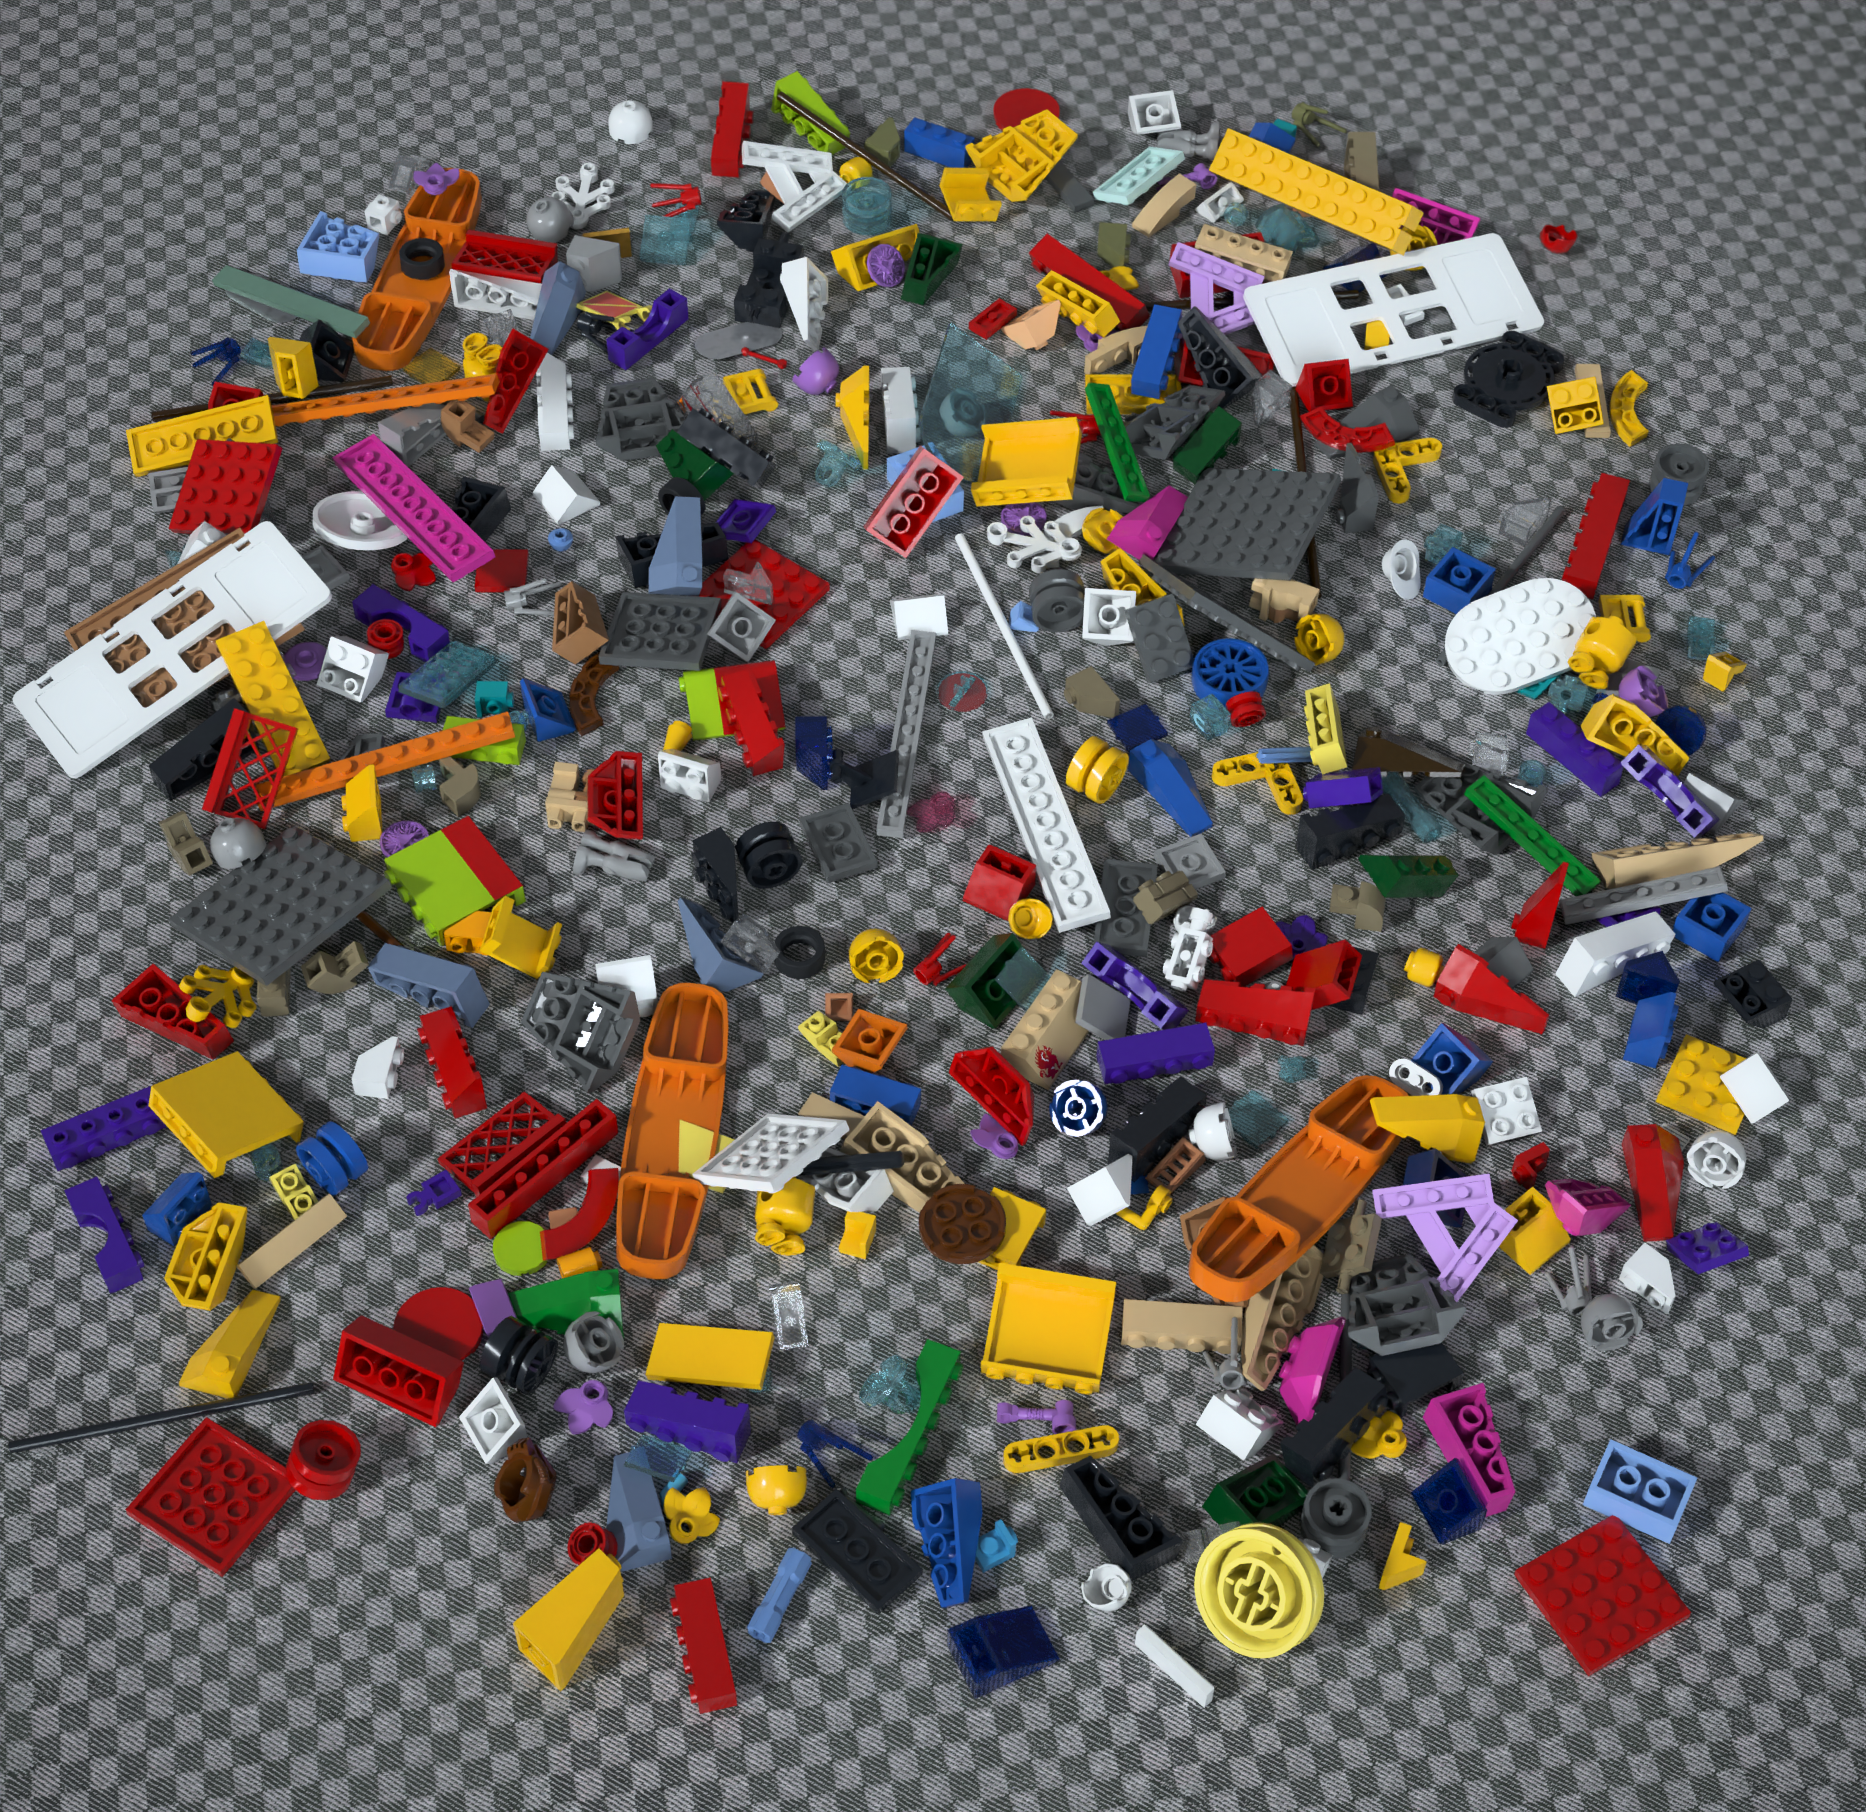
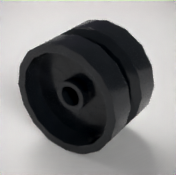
M765 822L755 825L745 831L735 844V854L743 867L747 881L753 887L759 889L773 888L786 883L799 872L802 866V856L798 847L794 844L791 832L785 824L780 822Z

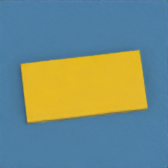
M1085 374V388L1088 383L1110 385L1120 414H1131L1133 412L1142 414L1147 411L1146 406L1152 403H1165V397L1181 390V382L1177 381L1176 374L1166 375L1169 377L1166 391L1162 390L1160 399L1131 394L1133 374ZM1086 395V412L1087 414H1093L1088 397Z
M659 1323L645 1375L648 1380L762 1390L775 1337L773 1332Z

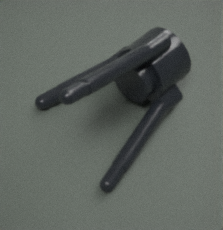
M587 311L583 312L577 322L578 329L582 331L581 336L589 339L608 354L607 347L591 334L599 333L602 327L617 331L613 324L603 322L614 321V317L592 314Z

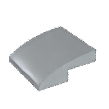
M188 467L148 473L154 514L174 511Z

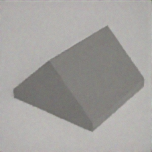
M734 592L707 635L724 649L749 662L776 620L739 593Z
M1689 773L1684 781L1720 818L1709 830L1714 835L1743 801V799L1697 773Z

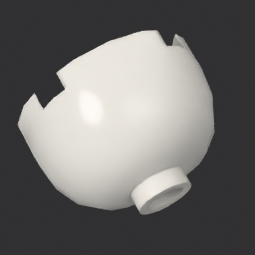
M623 101L614 106L610 112L608 119L609 133L616 141L619 138L624 140L625 144H636L648 139V134L653 132L651 113L644 104L638 101Z
M1225 1102L1207 1106L1198 1112L1194 1119V1129H1189L1191 1143L1194 1146L1198 1145L1199 1150L1208 1159L1217 1161L1236 1158V1147L1231 1148L1230 1141H1233L1235 1138L1228 1108H1225Z
M1720 1130L1709 1131L1698 1136L1687 1153L1688 1170L1696 1181L1706 1187L1713 1188L1714 1184L1723 1186L1722 1189L1729 1188L1737 1184L1742 1177L1747 1155L1742 1143L1734 1135Z

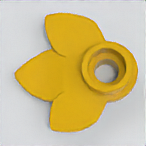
M1117 266L1109 271H1100L1124 290L1139 288L1136 278L1132 276L1133 269L1129 267Z
M1389 1410L1381 1418L1374 1416L1370 1421L1367 1432L1352 1444L1351 1451L1358 1456L1369 1459L1376 1458L1382 1454L1388 1458L1401 1456L1407 1447V1439L1402 1432V1419L1396 1413Z
M673 1487L666 1493L663 1511L670 1520L669 1532L676 1542L689 1544L697 1537L711 1535L717 1529L720 1518L713 1513H709L711 1498L706 1488H697L687 1494L686 1497ZM682 1523H686L688 1525V1533L682 1530Z

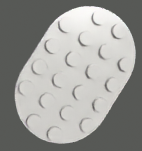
M1553 578L1532 579L1483 597L1465 606L1451 621L1445 638V653L1448 665L1453 674L1464 685L1491 695L1512 693L1571 670L1568 660L1573 656L1575 644L1590 618L1596 617L1594 608L1589 599L1578 588L1565 581Z

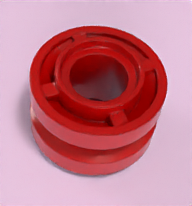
M382 619L375 621L368 627L367 639L369 646L389 653L388 659L397 657L404 650L403 628L398 622Z
M1258 692L1241 693L1226 702L1225 706L1227 712L1231 714L1230 721L1232 726H1250L1261 721L1266 716L1264 706L1261 705L1262 699Z
M590 1522L579 1525L571 1533L567 1545L570 1559L578 1565L598 1548L606 1556L612 1554L614 1557H616L618 1550L614 1534Z

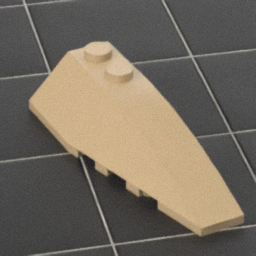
M1753 832L1716 836L1715 842H1713L1712 838L1691 839V844L1689 845L1687 842L1669 841L1665 842V847L1643 844L1593 852L1592 859L1605 888L1614 889L1717 867L1762 842L1763 835Z
M878 1101L844 1140L840 1152L848 1155L892 1151L903 1152L904 1165L901 1168L885 1169V1172L894 1191L892 1195L919 1213L937 1190L949 1185L965 1184L958 1175L955 1176L950 1171L943 1157L933 1151L928 1145L929 1141L923 1134Z
M1315 1245L1268 1286L1248 1299V1307L1245 1308L1242 1326V1375L1260 1391H1264L1268 1387L1281 1364L1280 1357L1283 1353H1287L1293 1335L1300 1332L1303 1327L1302 1320L1304 1316L1311 1313L1314 1308L1323 1279L1320 1269L1324 1255Z

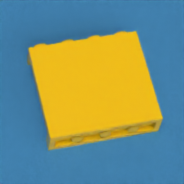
M1077 417L986 424L981 426L985 440L978 482H972L971 492L976 507L1069 500L1073 498L1082 437Z
M238 1051L151 1086L148 1106L214 1178L224 1174L227 1161L289 1135L296 1143L300 1142L304 1124L301 1116L291 1109L285 1099L276 1093L268 1081L261 1077L252 1064L245 1060Z
M999 1263L983 1360H981V1373H985L988 1378L995 1380L1009 1377L1015 1378L1016 1382L1025 1385L1038 1382L1044 1383L1050 1389L1060 1390L1063 1387L1074 1388L1075 1392L1090 1395L1092 1392L1099 1393L1116 1292V1282Z

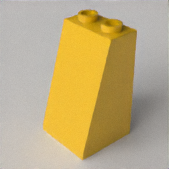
M599 1548L513 1623L519 1650L560 1692L567 1686L624 1597L622 1584L624 1580L620 1572L622 1568L620 1563L612 1554L606 1556Z

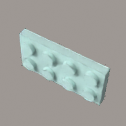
M1149 146L1094 190L1095 200L1107 203H1120L1122 205L1132 204L1142 193L1147 192L1152 185L1161 181L1167 173L1176 169L1177 165L1185 160L1183 151Z

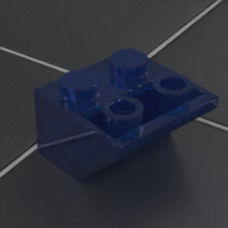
M827 716L795 717L796 769L820 789L828 790V780H831L832 771L829 769L830 764L828 763L833 760L832 727H827Z

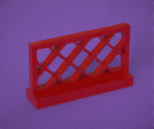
M468 230L466 242L452 261L451 266L452 269L542 283L544 272L558 262L557 243Z
M234 708L202 810L227 818H245L238 815L244 812L245 819H249L259 828L266 830L298 728ZM251 720L261 722L265 733L252 739L248 731ZM267 725L274 726L275 728L269 730ZM280 729L290 731L287 742L277 746L271 734ZM268 736L274 749L261 755L255 742ZM251 745L257 758L244 764L240 756L241 751ZM277 753L280 765L277 769L269 772L263 759ZM260 761L266 774L253 781L247 767ZM243 770L249 783L236 789L232 782L233 776ZM274 774H276L275 780L272 778ZM268 778L272 785L271 792L261 797L255 784ZM252 787L257 800L245 806L239 793ZM235 795L241 808L233 813L223 811L226 799ZM260 803L264 810L261 822L252 820L247 809Z
M524 1091L437 1159L442 1167L473 1191L477 1197L567 1122L559 1113L554 1115ZM525 1103L531 1107L530 1113H516V1110ZM534 1120H548L541 1127L534 1128ZM515 1121H529L528 1128L514 1129ZM500 1122H509V1129L494 1130L495 1126ZM527 1136L519 1144L512 1145L513 1137ZM507 1137V1145L492 1146L493 1138ZM478 1139H488L487 1146L473 1147V1143ZM505 1153L499 1160L490 1162L491 1154ZM486 1154L485 1162L470 1163L471 1155ZM456 1156H466L465 1163L452 1164L450 1161ZM483 1170L473 1180L468 1177L469 1171Z

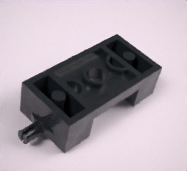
M782 232L778 241L758 239L753 251V269L746 285L740 284L734 298L735 321L781 328L790 305L780 281L782 263L804 258V246L788 243L791 237L788 232L786 234Z

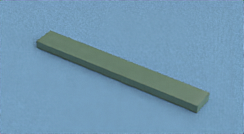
M228 265L212 279L214 286L313 323L321 320L333 330L353 338H357L370 324L369 318Z

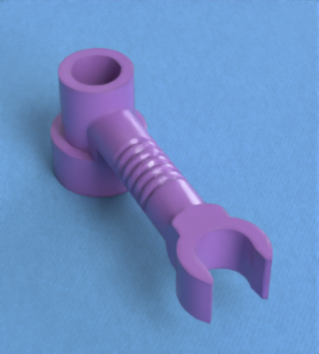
M1203 163L1196 165L1194 172L1183 175L1192 182H1198L1203 189H1210L1217 182L1215 173L1209 171ZM1163 177L1161 181H1158V184L1162 186L1156 187V190L1159 191L1173 178Z
M1069 1400L1057 1401L1055 1409L1022 1408L1005 1402L997 1404L998 1423L1005 1424L1028 1419L1052 1421V1432L1054 1434L1076 1430L1073 1403Z

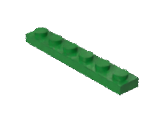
M1088 383L1085 392L1124 500L1146 502L1150 494L1110 385Z
M1485 775L1466 789L1464 795L1551 874L1563 862L1569 863L1563 885L1575 896L1590 894L1599 886L1601 882L1599 878Z

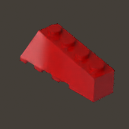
M752 668L723 675L718 692L721 701H726L728 706L726 714L729 723H734L735 725L734 737L738 746L742 745L744 753H742L745 767H750L753 776L782 769L785 743L782 737L778 738V727L775 721H771L767 702L761 703L760 701L763 699L762 691Z
M1204 979L1197 1004L1195 1021L1207 1023V1026L1230 1029L1233 1032H1243L1264 1039L1269 1038L1282 1041L1289 1045L1304 1046L1316 988L1306 987L1305 992L1293 991L1292 986H1281L1280 990L1266 989L1265 984L1254 983L1250 987H1242L1240 982Z
M452 1006L419 1016L421 1027L417 1028L421 1044L427 1043L429 1049L425 1050L429 1065H435L437 1071L433 1072L438 1088L443 1086L445 1093L441 1094L445 1109L452 1110L454 1119L487 1109L481 1075L476 1070L473 1056L470 1055L466 1039L463 1038L461 1027Z

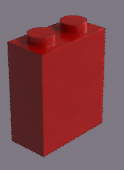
M1263 906L1210 935L1213 938V950L1208 958L1213 964L1217 963L1220 966V972L1225 981L1240 982L1242 987L1293 959L1291 943Z
M1346 939L1295 955L1286 986H1292L1293 991L1305 992L1306 987L1316 988L1312 1010L1350 999L1362 955Z

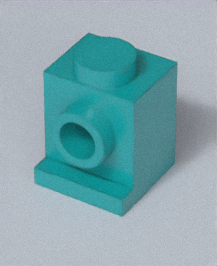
M477 681L475 693L477 717H483V714L509 712V707H514V692H509L508 681Z

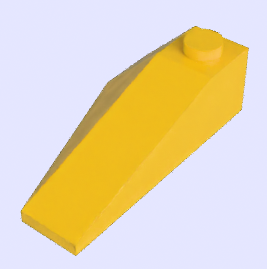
M1614 694L1595 703L1580 725L1587 740L1625 757L1638 744L1647 745L1677 776L1689 760V756L1636 704Z

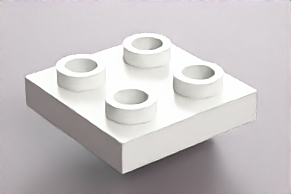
M1527 1077L1471 1091L1472 1097L1478 1098L1485 1120L1483 1136L1486 1146L1542 1132Z

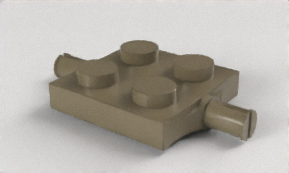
M1362 1199L1355 1200L1351 1217L1339 1219L1328 1232L1320 1274L1326 1278L1339 1277L1336 1291L1340 1294L1349 1293L1351 1278L1359 1273L1372 1270L1382 1218L1375 1213L1365 1215L1367 1202Z

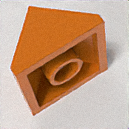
M858 1009L832 1048V1053L848 1067H858L872 1074L882 1069L907 1030V1024Z

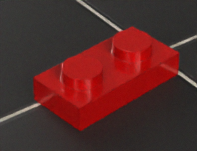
M999 298L969 322V330L987 340L1017 316V308Z

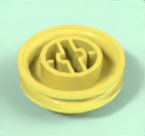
M1248 1523L1220 1535L1204 1550L1196 1568L1194 1587L1200 1614L1213 1635L1225 1646L1239 1654L1253 1658H1271L1281 1655L1307 1639L1321 1618L1324 1605V1586L1318 1565L1312 1554L1298 1538L1278 1526L1267 1523Z

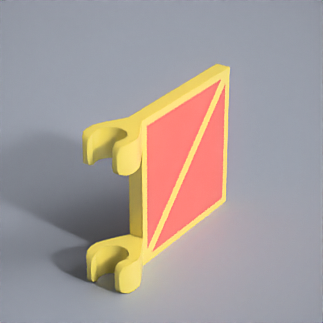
M605 291L577 303L576 308L592 314L614 317V321L607 322L612 323L617 330L623 326L630 331V328L625 326V323L631 322L630 316L637 314L645 322L649 316L648 313L652 310V305L642 307Z

